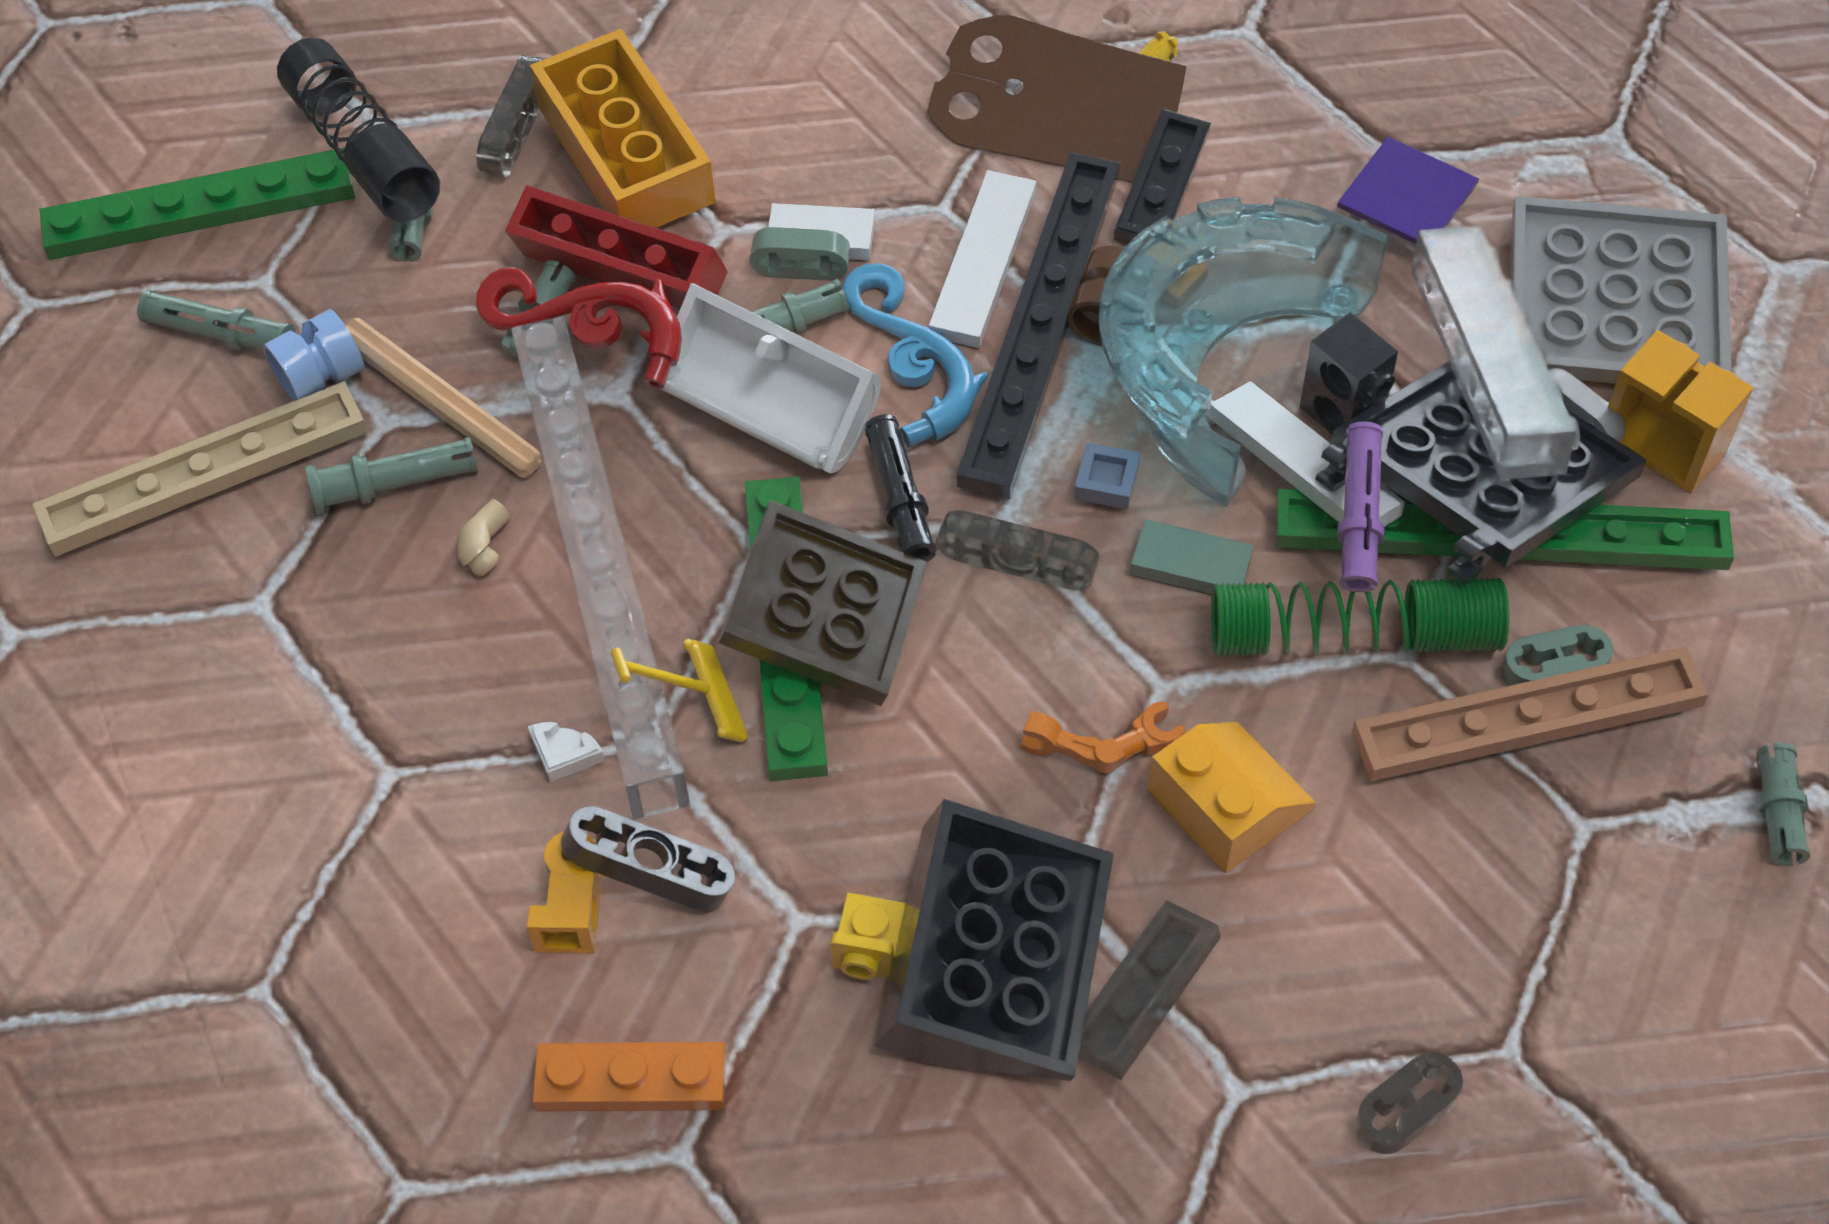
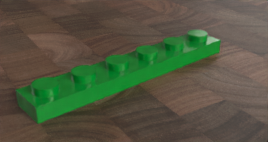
M334 150L40 208L39 211L43 247L49 260L356 197L351 173L347 166L339 160Z
M800 476L745 481L751 552L763 514L770 500L802 513L803 507ZM759 659L770 781L828 776L819 682Z

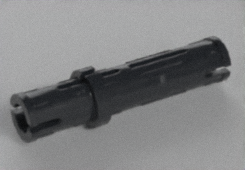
M889 414L877 415L866 422L864 432L870 444L877 474L887 502L884 506L886 522L894 527L901 552L928 562L935 557L937 548L933 542L926 519L929 514L927 500L918 493L897 418Z

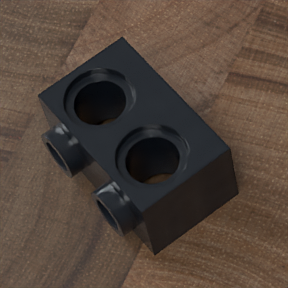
M1349 312L1311 340L1299 407L1333 435L1335 428L1389 396V392L1395 382L1393 374L1398 350L1352 312Z

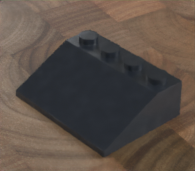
M943 799L922 827L875 1047L934 1065L1071 1081L1076 1073L1114 853Z

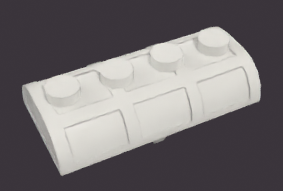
M691 283L677 316L682 334L679 361L676 366L670 368L665 386L661 390L816 469H822L828 473L839 471L855 452L864 434L865 424L872 416L880 393V376Z

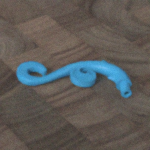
M874 263L857 267L847 275L842 284V289L845 292L849 310L854 315L870 325L902 339L893 345L888 355L889 372L894 381L906 387L924 385L933 377L935 370L934 361L942 366L947 375L948 391L942 401L938 396H935L932 408L922 412L921 419L900 428L901 437L907 447L916 445L929 438L935 442L958 429L968 418L981 386L989 377L988 373L984 371L973 376L971 365L963 353L951 341L934 330L865 305L860 298V294L871 288H879L887 294V297L882 301L883 310L885 312L894 311L901 304L904 297L905 282L901 274L888 265ZM922 357L930 358V359L925 360V361L918 360V359H920V358H922Z

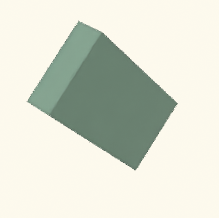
M1145 519L1131 562L1130 575L1212 594L1213 586L1216 583L1219 585L1222 583L1225 585L1227 583L1230 585L1241 583L1243 585L1245 583L1254 545Z

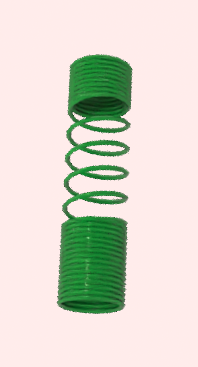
M1488 577L1485 580L1483 578L1479 580L1475 578L1467 584H1463L1458 579L1455 581L1453 578L1451 580L1446 579L1445 581L1442 578L1439 581L1436 578L1433 581L1431 579L1428 581L1425 579L1420 581L1418 579L1416 582L1412 579L1407 584L1405 601H1403L1397 584L1392 580H1388L1383 584L1379 592L1376 610L1371 592H1365L1371 616L1373 652L1375 654L1379 652L1380 614L1385 591L1389 585L1393 587L1400 608L1403 628V651L1405 653L1409 649L1412 653L1416 651L1418 653L1422 651L1424 653L1427 651L1430 653L1441 651L1443 653L1445 650L1448 653L1451 650L1453 652L1458 651L1459 653L1462 650L1464 652L1468 650L1470 652L1474 650L1476 652L1479 650L1482 652L1493 650L1495 652L1496 650L1502 651L1506 647L1510 624L1509 599L1506 585L1500 578H1492L1491 580ZM1300 581L1292 589L1285 618L1280 593L1273 583L1265 584L1262 582L1259 584L1257 582L1255 585L1252 582L1249 585L1246 582L1243 585L1241 583L1238 585L1235 583L1232 585L1229 583L1226 585L1216 583L1213 586L1211 597V633L1214 653L1217 657L1220 655L1225 657L1226 654L1229 657L1232 654L1235 657L1237 655L1242 656L1243 654L1246 657L1249 654L1253 657L1255 654L1257 656L1260 654L1265 656L1268 653L1271 634L1268 590L1271 587L1278 606L1283 653L1287 656L1290 646L1293 605L1299 587H1301L1306 597L1310 615L1313 653L1317 655L1319 653L1323 603L1328 587L1331 586L1339 607L1343 634V652L1347 655L1349 653L1350 618L1356 592L1350 591L1345 613L1338 587L1332 581L1327 582L1320 592L1315 616L1311 594L1307 586Z

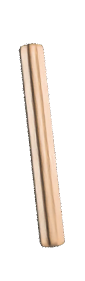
M352 318L345 325L364 361L463 435L470 437L471 441L519 477L528 478L535 470L539 469L542 463L539 450L362 319Z

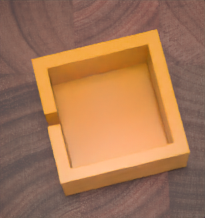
M1656 330L1620 370L1608 407L1615 413L1619 412L1624 421L1625 435L1620 443L1647 460L1645 466L1692 494L1727 453L1754 387L1742 381L1733 372L1724 370L1711 361L1706 366L1698 362L1699 354L1692 351L1686 344L1676 341L1661 331Z

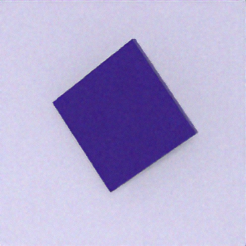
M1387 137L1340 198L1337 207L1430 250L1477 186L1479 178L1393 138Z

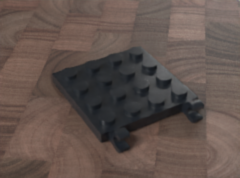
M1472 347L1335 428L1331 445L1321 455V458L1330 464L1326 469L1316 474L1315 480L1331 491H1336L1345 485L1346 429H1349V425L1356 422H1372L1380 425L1384 431L1381 447V482L1462 537L1453 548L1461 556L1447 567L1446 572L1463 584H1467L1480 574L1490 559L1493 558L1504 567H1508L1641 477L1647 460Z

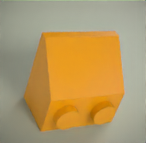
M1238 722L1197 724L1152 756L1149 793L1225 874L1315 809L1316 802Z

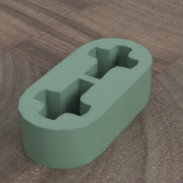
M768 227L758 230L754 234L749 262L754 270L764 276L834 280L843 277L847 273L851 246L843 235L834 231Z
M1577 625L1519 638L1508 647L1501 669L1502 678L1507 686L1609 664L1613 654L1612 641L1605 632L1590 625ZM1581 647L1585 654H1595L1593 661H1587L1583 654L1573 655L1575 648ZM1521 659H1527L1531 666L1541 665L1539 672L1532 673L1528 666H1519Z

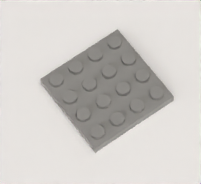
M1515 196L1512 208L1508 366L1510 372L1520 375L1541 376L1548 370L1558 368L1569 372L1578 380L1616 384L1620 370L1656 330L1661 331L1676 341L1686 344L1692 351L1699 354L1698 362L1706 366L1711 361L1722 369L1732 372L1727 215Z

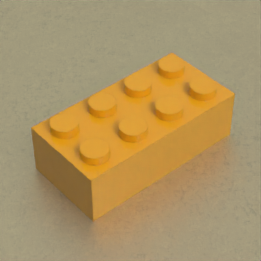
M622 29L530 65L539 110L604 211L657 228L716 203L710 159Z

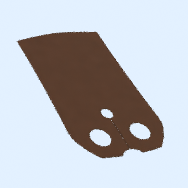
M995 15L977 19L959 27L946 53L950 59L951 71L942 80L935 82L927 113L936 126L959 145L1061 166L1066 165L1070 152L1120 162L1118 179L1133 182L1162 108L1178 112L1187 66L1103 44L1016 16ZM985 35L993 36L1001 42L1002 53L996 60L980 62L972 56L970 51L971 45L978 37ZM1011 79H1018L1023 83V90L1019 94L1011 95L1005 90L1004 84ZM961 92L975 94L981 102L980 111L969 119L955 117L949 109V103L953 96Z

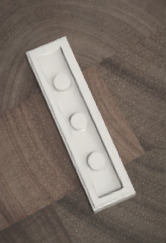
M987 170L929 323L930 329L953 343L980 349L1035 198L1037 181Z
M1251 381L1210 404L1209 419L1338 522L1344 520L1345 485L1336 491H1331L1315 480L1316 474L1326 469L1330 464L1321 458L1322 452L1331 445L1328 441ZM1381 484L1379 521L1385 527L1402 516L1405 502Z

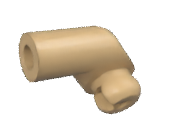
M491 499L460 529L458 534V560L463 566L468 565L477 576L485 575L497 564L499 560L498 554L488 546L490 538L511 519L507 509L497 500Z

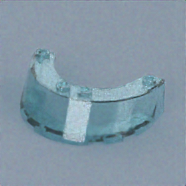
M1230 197L1198 203L1197 211L1180 216L1174 220H1171L1167 215L1143 230L1123 249L1109 271L1101 295L1099 328L1104 353L1114 375L1161 453L1176 472L1193 487L1210 499L1227 507L1241 488L1245 477V465L1239 456L1241 445L1215 433L1204 417L1205 412L1211 405L1213 391L1197 383V376L1210 350L1230 332L1245 324L1263 318L1280 315H1310L1338 321L1349 312L1358 317L1364 312L1377 293L1389 235L1339 213L1302 201L1274 197L1273 205L1241 204L1240 197Z

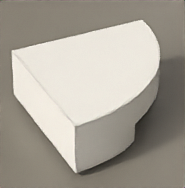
M543 722L528 726L530 737L550 783L605 762L601 747L586 732L581 733L574 729L560 727L555 722Z

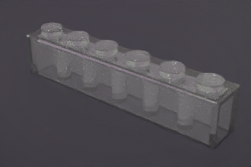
M1481 226L1419 230L1411 273L1500 480L1565 475L1571 452L1577 450L1579 446L1580 432L1578 422L1575 417L1569 416L1563 404L1561 386L1558 381L1552 380L1548 372L1544 350L1541 346H1536L1530 333L1528 316L1525 312H1520L1514 299L1512 282L1510 279L1504 278L1499 267L1496 248L1489 246Z

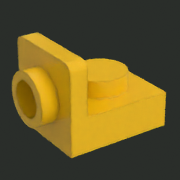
M848 892L838 932H833L830 943L832 968L841 969L844 974L860 980H872L876 976L890 978L906 903Z

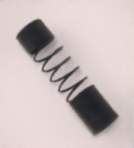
M311 37L300 39L290 45L281 55L277 65V78L296 105L303 110L307 119L314 124L318 133L324 136L327 144L334 149L339 160L345 163L351 175L367 193L376 207L385 217L396 222L416 220L426 214L436 203L440 194V179L432 166L425 160L403 131L398 128L397 124L389 119L386 110L378 106L375 97L367 92L362 82L357 80L354 72L331 44L324 39ZM333 62V65L323 67L314 73L305 84L303 91L297 90L300 78L307 69L317 63ZM331 70L329 76L322 84L308 90L310 84L318 75L324 71ZM354 95L363 96L362 105L347 112L338 124H327L329 115L343 109L352 100ZM367 98L371 100L372 104H367ZM365 108L374 109L372 119L356 127L349 137H338L340 128L353 122L362 114ZM358 111L351 119L346 120L350 115ZM378 112L382 114L383 118L378 117ZM317 115H325L323 123L317 120ZM375 122H385V123H381V124H376V125H374ZM368 125L364 130L358 133L359 130ZM327 128H336L334 136L328 134ZM347 141L345 149L339 148L338 142Z

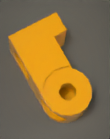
M562 831L553 836L546 845L544 859L549 876L546 906L529 905L527 930L533 951L536 953L595 954L602 875L575 865L565 856L561 847V837L564 832ZM588 836L586 841L595 844L592 838Z

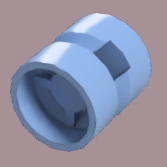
M331 309L302 323L301 334L298 335L289 330L262 345L265 357L275 377L292 401L325 389V381L327 380L340 383L365 369L361 353L342 320Z

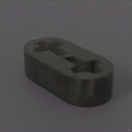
M1437 1052L1423 1053L1413 1058L1371 1091L1361 1102L1355 1121L1356 1134L1361 1143L1373 1152L1393 1154L1406 1147L1450 1112L1458 1100L1463 1085L1462 1073L1456 1062L1448 1056ZM1422 1074L1429 1080L1439 1076L1445 1081L1441 1091L1442 1095L1433 1089L1420 1099L1414 1096L1422 1082ZM1399 1106L1404 1110L1400 1114L1395 1126L1396 1132L1388 1126L1383 1127L1379 1131L1373 1127L1376 1116L1375 1111L1384 1117L1392 1113Z

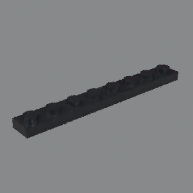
M1074 152L1069 154L957 472L958 488L1009 500L1011 498L1069 326L1068 312L1077 288L1080 286L1079 282L1089 255L1095 249L1119 177L1120 162Z

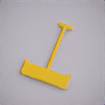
M685 639L683 642V647L690 655L699 680L625 661L620 648H613L610 651L621 682H629L631 680V673L704 693L718 727V737L735 742H745L747 740V730L712 645L693 639Z

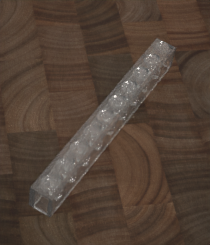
M561 316L513 327L511 330L632 818L636 820L690 806L685 773L661 682L631 673V680L629 682H621L610 654L613 648H620L625 661L657 669L565 318Z

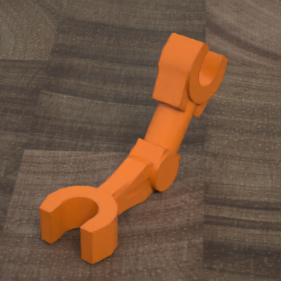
M1165 701L1152 703L1132 722L1129 732L1116 739L1111 737L1102 741L1096 737L1079 736L1063 731L1058 721L1051 716L1030 711L1023 730L1024 736L1020 749L1039 756H1048L1056 751L1074 758L1083 765L1092 766L1100 773L1108 774L1122 766L1126 759L1141 751L1146 756L1157 754L1185 734L1186 729L1182 724L1170 731H1162L1155 726V723L1167 717L1169 706Z

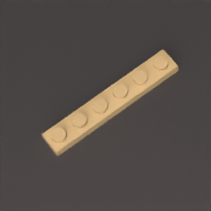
M344 381L55 494L32 505L54 557L366 434L368 431L364 419Z

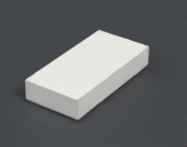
M772 203L769 227L818 229L837 232L843 235L850 243L849 259L870 261L875 224L874 209Z

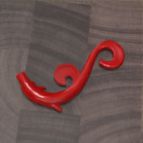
M514 267L500 268L490 273L481 282L476 293L477 311L481 319L491 328L497 330H516L571 313L569 325L573 336L585 347L595 350L611 346L619 339L622 331L621 319L613 308H608L605 315L601 318H596L598 311L611 306L629 308L639 313L646 320L650 331L641 332V336L649 343L646 355L650 359L643 381L651 387L664 388L670 368L678 364L682 345L680 322L667 299L663 283L660 279L655 280L652 291L642 285L628 282H600L585 285L516 315L505 314L498 309L502 297L513 291L523 294L526 305L532 306L536 303L537 289L532 279L523 270Z

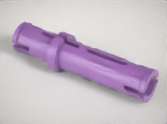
M1356 422L1349 425V429H1346L1347 453L1344 520L1339 522L1337 527V538L1343 543L1342 571L1339 584L1347 591L1358 593L1372 591L1375 589V586H1378V544L1384 539V525L1379 521L1381 447L1384 431L1380 425L1372 422Z

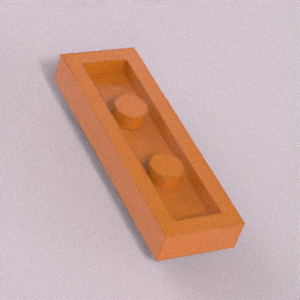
M725 1042L537 1043L533 1105L536 1112L724 1110Z

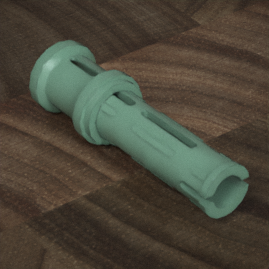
M466 437L464 440L367 461L366 456L360 457V454L351 456V460L348 463L323 469H317L314 465L305 466L316 514L325 513L328 506L348 501L360 500L363 504L371 503L372 499H376V492L471 471L477 472L475 456L459 460L451 459L454 456L472 453L474 450L471 439Z

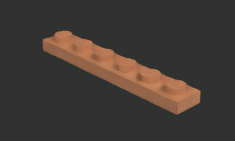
M1685 646L1354 720L1352 734L1370 781H1376L1703 707L1709 694Z

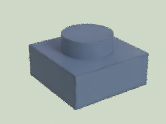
M1086 442L1075 484L1074 499L1129 509L1140 464V453Z

